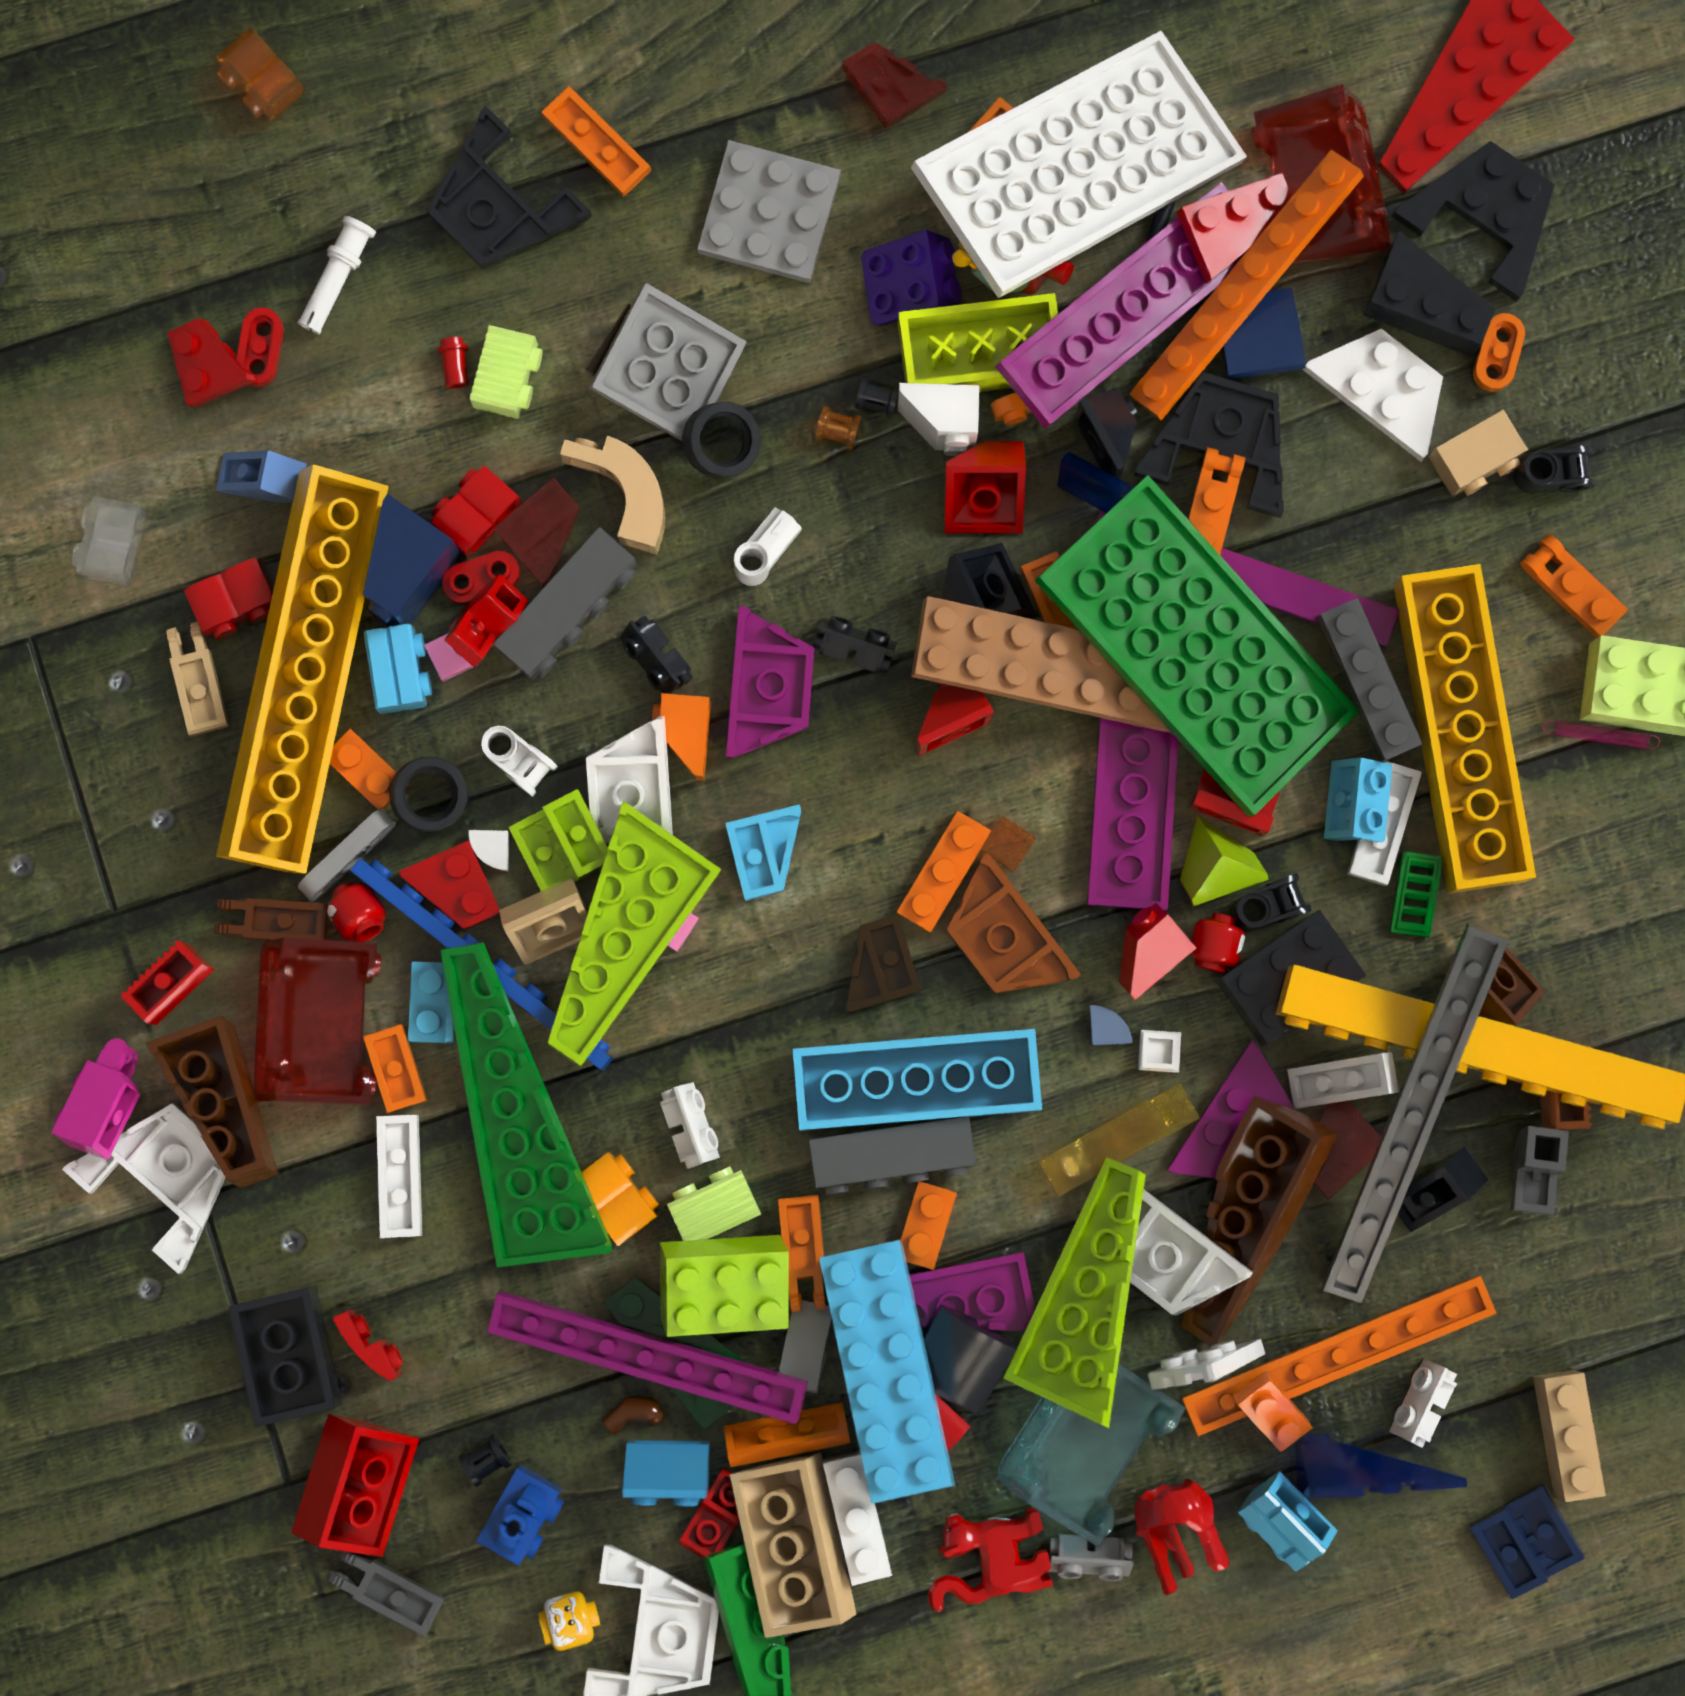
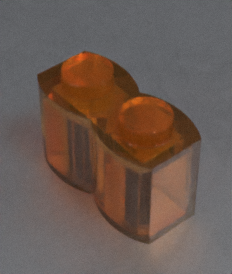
M251 27L215 57L221 67L217 71L219 77L231 90L238 87L246 95L242 101L256 118L263 114L269 122H272L306 93L297 77Z

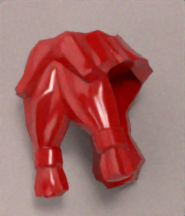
M1185 1478L1183 1483L1174 1486L1162 1484L1156 1489L1145 1491L1142 1496L1137 1498L1134 1505L1137 1526L1136 1535L1144 1538L1147 1551L1155 1564L1154 1568L1157 1577L1160 1578L1163 1594L1167 1596L1173 1594L1178 1589L1169 1566L1168 1550L1172 1551L1171 1554L1175 1562L1178 1563L1183 1579L1191 1578L1195 1571L1175 1524H1184L1198 1534L1203 1545L1207 1564L1215 1572L1229 1567V1556L1214 1524L1212 1499L1194 1480Z

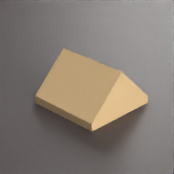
M573 878L499 910L504 931L524 965L579 942L588 914Z

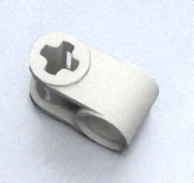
M505 726L491 727L482 737L481 746L486 757L506 773L505 775L532 797L536 794L535 787L548 771H554L558 767L532 744L529 745ZM497 736H506L511 740L510 750L501 756L491 753V741Z

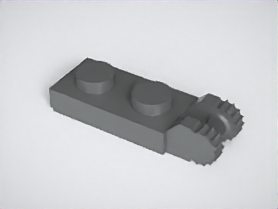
M341 1551L339 1557L344 1562L366 1573L360 1584L346 1574L331 1570L327 1580L340 1589L354 1595L352 1599L425 1637L446 1597L376 1560L371 1561L359 1553Z

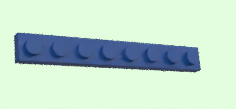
M360 858L350 870L447 948L480 943L469 933H466L461 938L450 928L455 922L437 908L431 914L419 905L424 898L406 883L399 889L388 879L393 873L376 859L368 864ZM498 957L493 965L505 994L552 1030L557 1012L555 1013L544 1004L548 996L530 982L525 988L512 979L517 972ZM601 1039L587 1060L604 1071L613 1060L606 1053L610 1046Z

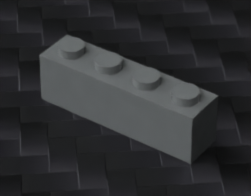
M599 527L522 611L517 621L506 629L493 643L496 650L532 682L538 675L541 678L545 677L556 665L558 660L554 657L564 646L568 649L571 648L584 633L581 627L589 618L597 619L608 608L610 601L607 598L617 587L623 590L631 583L637 574L634 571L637 566L635 557Z
M1356 598L1316 616L1354 704L1359 710L1358 713L1379 760H1388L1422 745L1359 599Z
M969 1116L809 1140L816 1188L824 1187L825 1195L849 1192L848 1183L864 1181L865 1189L889 1186V1177L904 1175L905 1183L929 1180L928 1172L943 1169L945 1177L969 1174L968 1166L976 1165Z

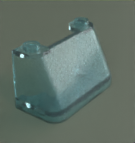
M1118 1363L1109 1428L1041 1397L1003 1457L998 1469V1479L1025 1502L1099 1547L1104 1537L1113 1529L1115 1521L1114 1509L1106 1502V1499L1147 1434L1151 1433L1154 1436L1161 1437L1174 1431L1186 1407L1160 1390H1152L1151 1384Z

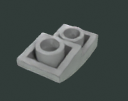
M802 1300L801 1312L791 1313L789 1329L787 1330L779 1373L808 1381L806 1388L808 1392H818L827 1358L826 1347L833 1324L828 1305H826V1309L817 1310L814 1302Z

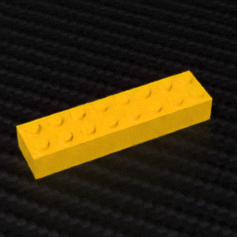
M1481 564L1403 575L1394 583L1393 587L1397 609L1399 610L1398 615L1418 730L1422 742L1421 747L1440 856L1443 857L1442 867L1447 894L1524 883L1536 878Z

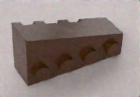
M221 1015L145 1043L151 1054L158 1061L164 1076L174 1088L189 1118L195 1123L202 1135L203 1141L229 1182L243 1188L279 1175L235 1025Z

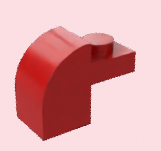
M499 574L457 615L450 624L449 628L451 631L444 641L459 656L475 667L484 659L496 638L517 621L529 600Z

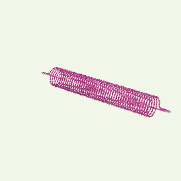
M1560 721L1556 722L1555 735L1557 733L1558 736L1563 734L1564 737L1569 735L1570 738L1575 736L1576 739H1582V737L1580 738V728L1578 733L1577 727L1576 733L1575 727L1574 733L1573 727L1572 733V727L1570 732L1569 723L1567 726V723L1563 721L1560 731ZM1592 725L1588 726V728L1597 729L1596 739L1595 735L1594 738L1592 735L1589 741L1609 744L1616 743L1617 745H1630L1631 747L1634 745L1637 748L1646 747V735L1648 741V734L1600 728Z

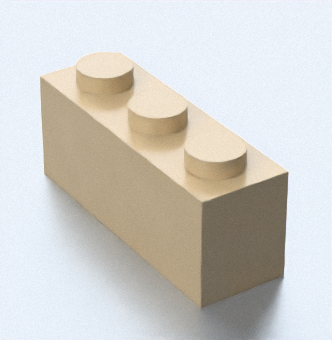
M1575 1370L1533 1376L1554 1498L1563 1502H1571L1606 1496L1585 1374Z

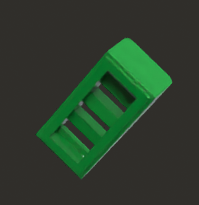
M1402 852L1399 854L1389 933L1430 938L1443 857L1414 852ZM1410 866L1429 868L1428 875L1409 873ZM1407 882L1426 884V892L1406 889ZM1404 899L1425 901L1424 908L1404 905ZM1402 914L1423 917L1422 924L1401 921Z

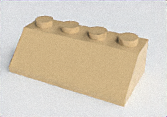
M821 1452L784 1459L730 1474L765 1638L840 1625L855 1616V1604Z

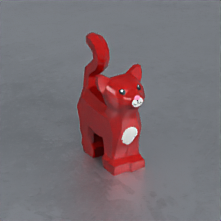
M1026 1508L1023 1518L991 1517L976 1523L965 1520L960 1514H951L946 1517L945 1528L942 1532L943 1546L938 1548L939 1553L943 1554L946 1558L960 1557L973 1549H978L981 1583L975 1588H971L959 1577L942 1576L936 1579L929 1587L928 1600L931 1608L934 1611H942L944 1605L943 1596L947 1592H952L966 1604H981L990 1598L1007 1595L1011 1591L1030 1593L1053 1586L1048 1571L1051 1569V1564L1046 1549L1035 1551L1033 1557L1026 1560L1020 1559L1017 1542L1043 1531L1040 1513L1037 1511V1508Z

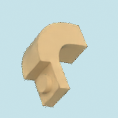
M610 436L606 437L603 450L598 449L599 445L584 438H576L575 442L564 439L560 452L564 464L607 476L615 481L624 492L626 507L617 535L619 543L658 555L665 528V508L659 483L649 464L633 448Z

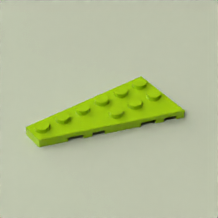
M625 801L622 802L548 1040V1045L579 1067H582L721 872L719 867Z
M1106 1157L1003 1378L1109 1428L1146 1177L1141 1171Z

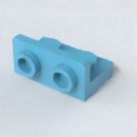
M1365 758L1331 761L1324 839L1333 841L1361 839L1376 843L1385 841L1392 775L1391 764Z
M412 962L408 1042L457 1044L443 963Z

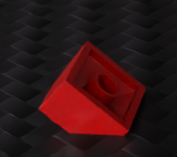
M983 441L946 462L944 533H1023L1026 477L1024 441Z
M939 683L940 690L934 694L917 739L915 750L918 757L990 724L994 711L983 692Z

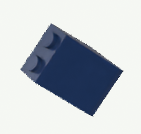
M389 494L386 495L382 502L363 595L370 602V606L367 609L387 627L412 624L442 584L447 570L456 565L462 557L453 539Z

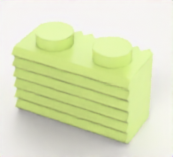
M489 325L472 393L470 394V402L473 408L519 419L521 408H529L533 387L528 385L531 371L538 372L542 359V349L537 348L538 343L535 336Z
M730 1166L710 1175L709 1178L712 1183L697 1190L693 1183L672 1193L675 1201L668 1203L667 1206L683 1241L709 1239L761 1215L742 1170L733 1173Z

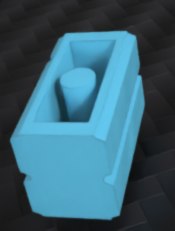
M411 624L366 630L364 638L375 709L380 714H388L426 707V696L432 695V686L429 673L421 671L419 657L426 656L422 633L416 634Z
M1280 1471L1268 1478L1266 1482L1254 1488L1238 1510V1514L1244 1519L1246 1526L1250 1530L1257 1532L1272 1547L1276 1557L1281 1561H1285L1295 1572L1306 1566L1310 1561L1312 1562L1321 1556L1337 1533V1529Z

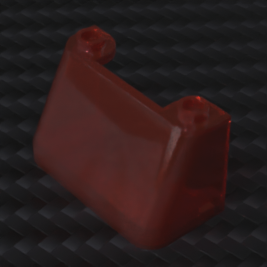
M1341 84L1253 112L1256 126H1252L1254 143L1257 149L1263 148L1265 153L1270 156L1274 176L1283 174L1291 196L1296 193L1330 150H1333L1361 169L1364 175L1290 266L1371 253L1391 247L1390 229L1369 121L1360 98Z
M279 938L264 942L259 961L254 1064V1092L258 1102L370 1105V1099L376 1091V1076L374 1073H370V1069L366 1064H362L365 985L372 983L374 977L379 976L382 965L381 955L377 953V943Z

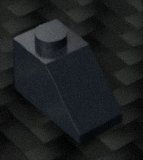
M1463 1147L1411 1181L1398 1215L1409 1231L1413 1232L1469 1200L1488 1181V1178L1467 1149Z

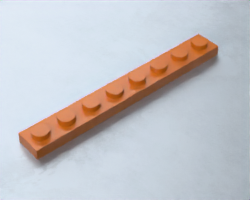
M1330 150L1129 393L1135 402L1162 421L1364 177L1361 169L1333 150Z
M1477 1275L1182 1396L1181 1399L1196 1436H1201L1247 1417L1237 1405L1232 1395L1264 1371L1291 1399L1497 1313L1482 1277Z

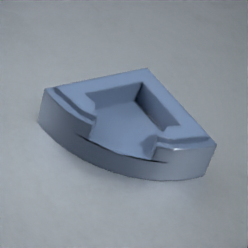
M1089 1006L1091 1046L1132 1044L1130 1030L1117 1013L1106 1007Z

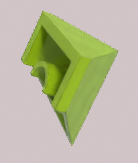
M1197 814L1180 876L1181 886L1193 906L1269 880L1267 872L1254 852Z

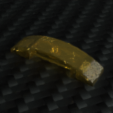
M1178 1083L1085 1134L1039 1162L1060 1197L1098 1175L1106 1157L1121 1162L1200 1117L1182 1085Z

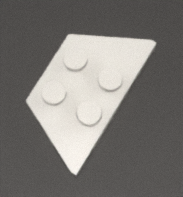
M1379 329L1312 359L1305 365L1303 371L1420 462L1428 454L1443 376L1383 329Z
M658 716L586 757L589 809L605 843L610 844L623 801L673 835L665 716Z
M1145 1189L1143 1190L1130 1280L1133 1285L1170 1314L1177 1316L1250 1278L1253 1273Z
M1256 1339L1235 1345L1233 1340L1210 1346L1211 1349L1197 1352V1349H1190L1173 1354L1174 1357L1160 1360L1161 1367L1148 1373L1151 1388L1154 1390L1188 1385L1192 1381L1204 1379V1382L1215 1381L1265 1355L1262 1340Z

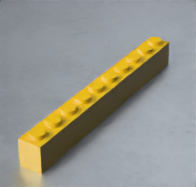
M1292 965L1287 969L1276 1014L1286 1017L1284 1024L1308 1030L1309 1024L1324 1027V1035L1345 1041H1348L1349 1035L1363 1038V1046L1384 1052H1387L1388 1046L1404 1050L1402 1057L1412 1060L1434 1004L1298 965ZM1480 1016L1476 1020L1456 1069L1457 1073L1466 1074L1467 1068L1483 1072L1481 1079L1496 1084L1506 1085L1507 1079L1522 1083V1091L1535 1095L1545 1096L1547 1090L1562 1094L1561 1102L1579 1107H1585L1586 1101L1601 1105L1600 1112L1606 1115L1625 1118V1114L1630 1113L1641 1116L1640 1124L1657 1129H1664L1665 1124H1678L1685 1102V1074Z

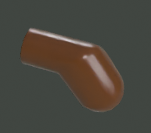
M629 1396L602 1419V1422L616 1435L630 1421L646 1422L650 1427L659 1425L664 1418V1410L660 1407L659 1402L652 1397Z

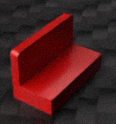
M1204 769L1189 809L1263 837L1269 832L1274 817L1271 816L1277 803L1279 792L1256 815L1249 818Z

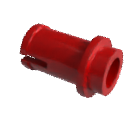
M449 337L440 340L441 347L437 348V353L442 355L445 388L459 389L470 386L465 352L469 350L468 345L464 344L462 337Z

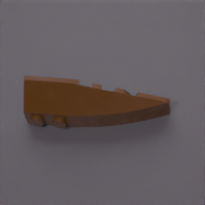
M1253 1096L1218 1165L1215 1180L1218 1181L1213 1201L1209 1203L1206 1216L1209 1217L1205 1233L1207 1238L1253 1273L1250 1278L1184 1311L1181 1328L1209 1346L1219 1344L1282 1244L1339 1135L1338 1133L1306 1114L1259 1096Z

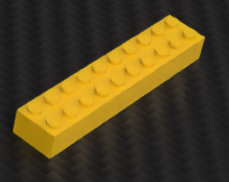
M314 464L299 470L216 857L291 874H306L365 600L363 591L382 502L388 492L389 486Z

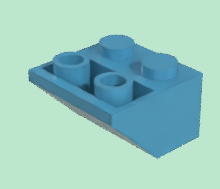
M629 1440L626 1443L623 1497L632 1498L633 1505H656L659 1498H673V1505L677 1506L698 1505L700 1499H706L709 1491L710 1441Z

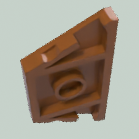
M987 852L983 855L946 931L994 994L1078 978L1081 975L990 854Z

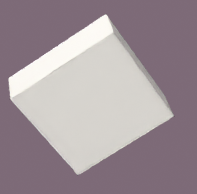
M1140 1030L1138 1070L1179 1073L1181 1032Z

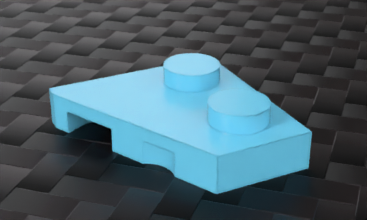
M800 804L725 823L745 901L784 892L801 815Z

